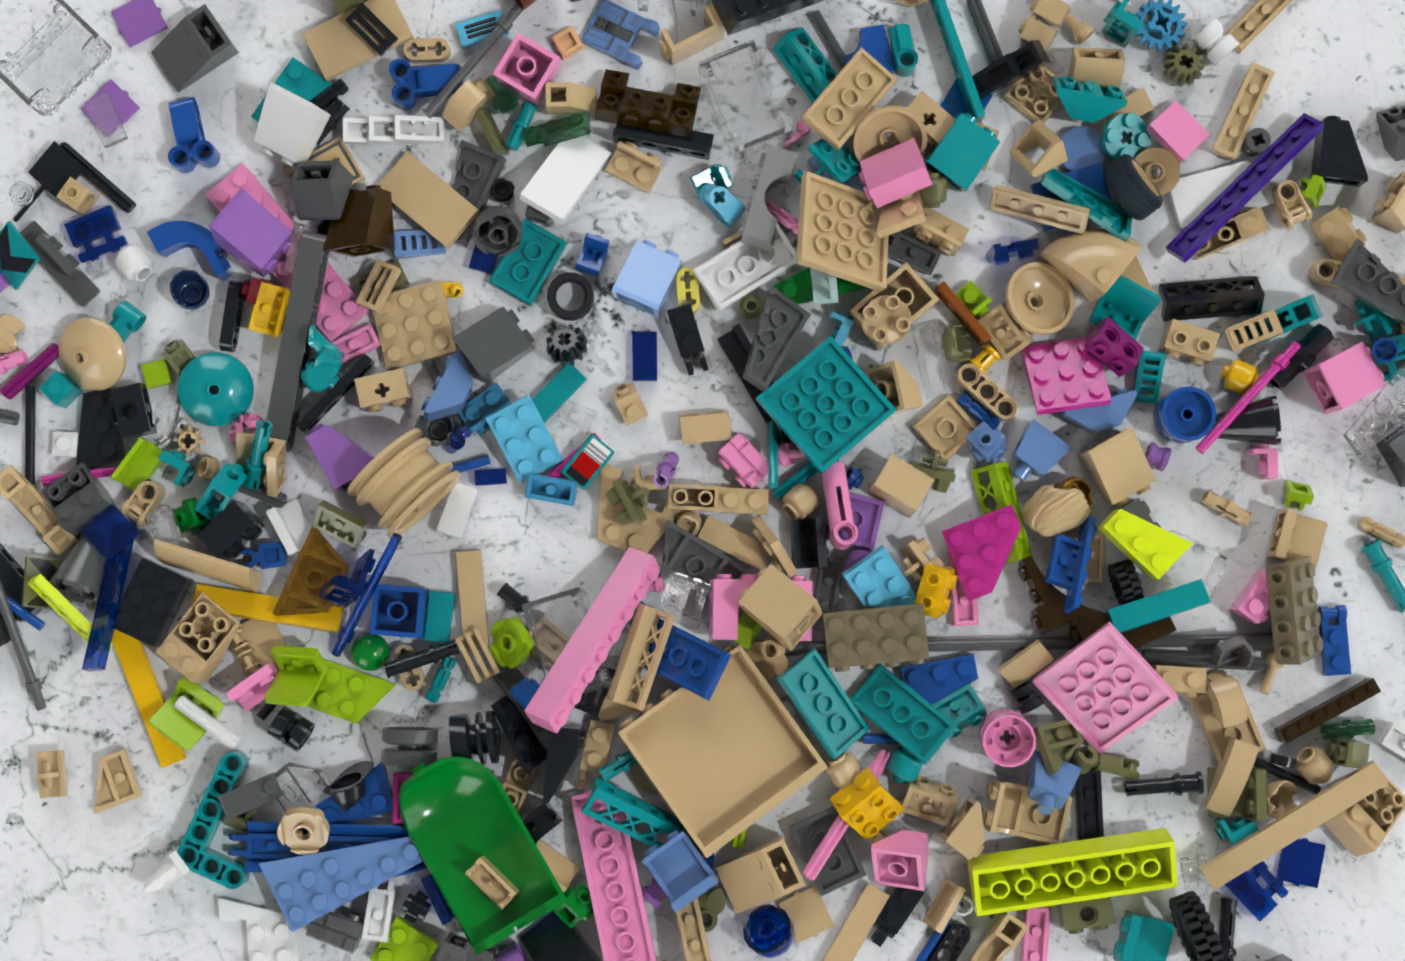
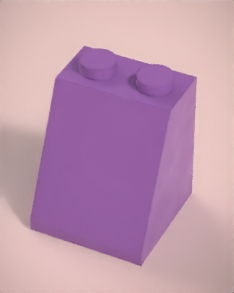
M242 188L209 225L216 245L263 278L268 272L272 273L277 268L278 260L281 256L288 254L294 246L292 231Z
M319 424L310 430L311 434L305 437L334 490L346 492L355 477L375 458L339 430L329 425Z

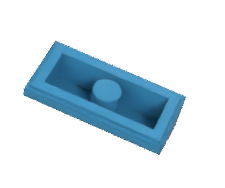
M528 473L525 497L574 506L578 481Z

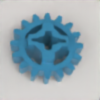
M1149 0L1147 5L1142 4L1139 8L1140 12L1135 14L1142 23H1144L1146 15H1149V22L1145 25L1143 24L1134 36L1141 37L1139 45L1148 44V51L1153 46L1157 53L1161 51L1162 47L1169 51L1172 45L1176 46L1180 42L1179 38L1185 35V32L1181 29L1187 26V22L1181 20L1186 14H1179L1180 5L1172 7V0H1169L1167 3H1164L1163 0H1157V3L1154 0ZM1174 25V33L1170 36V28Z

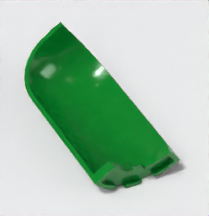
M447 757L429 766L426 763H422L411 770L413 775L403 782L399 792V806L405 828L476 955L514 934L515 930L513 927L516 926L519 930L568 901L503 786L488 768L469 758ZM481 856H485L520 890L503 910L465 874Z

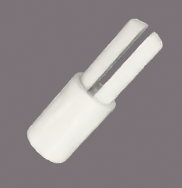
M184 418L169 433L162 437L159 442L165 441L162 445L166 446L176 437L179 438L181 434L178 432V429L182 428L186 432L188 426L191 425L190 422Z

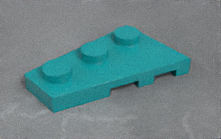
M292 57L274 83L307 101L312 100V102L315 100L314 97L326 88L334 86L333 83L326 81L324 77ZM265 97L251 115L257 122L260 120Z

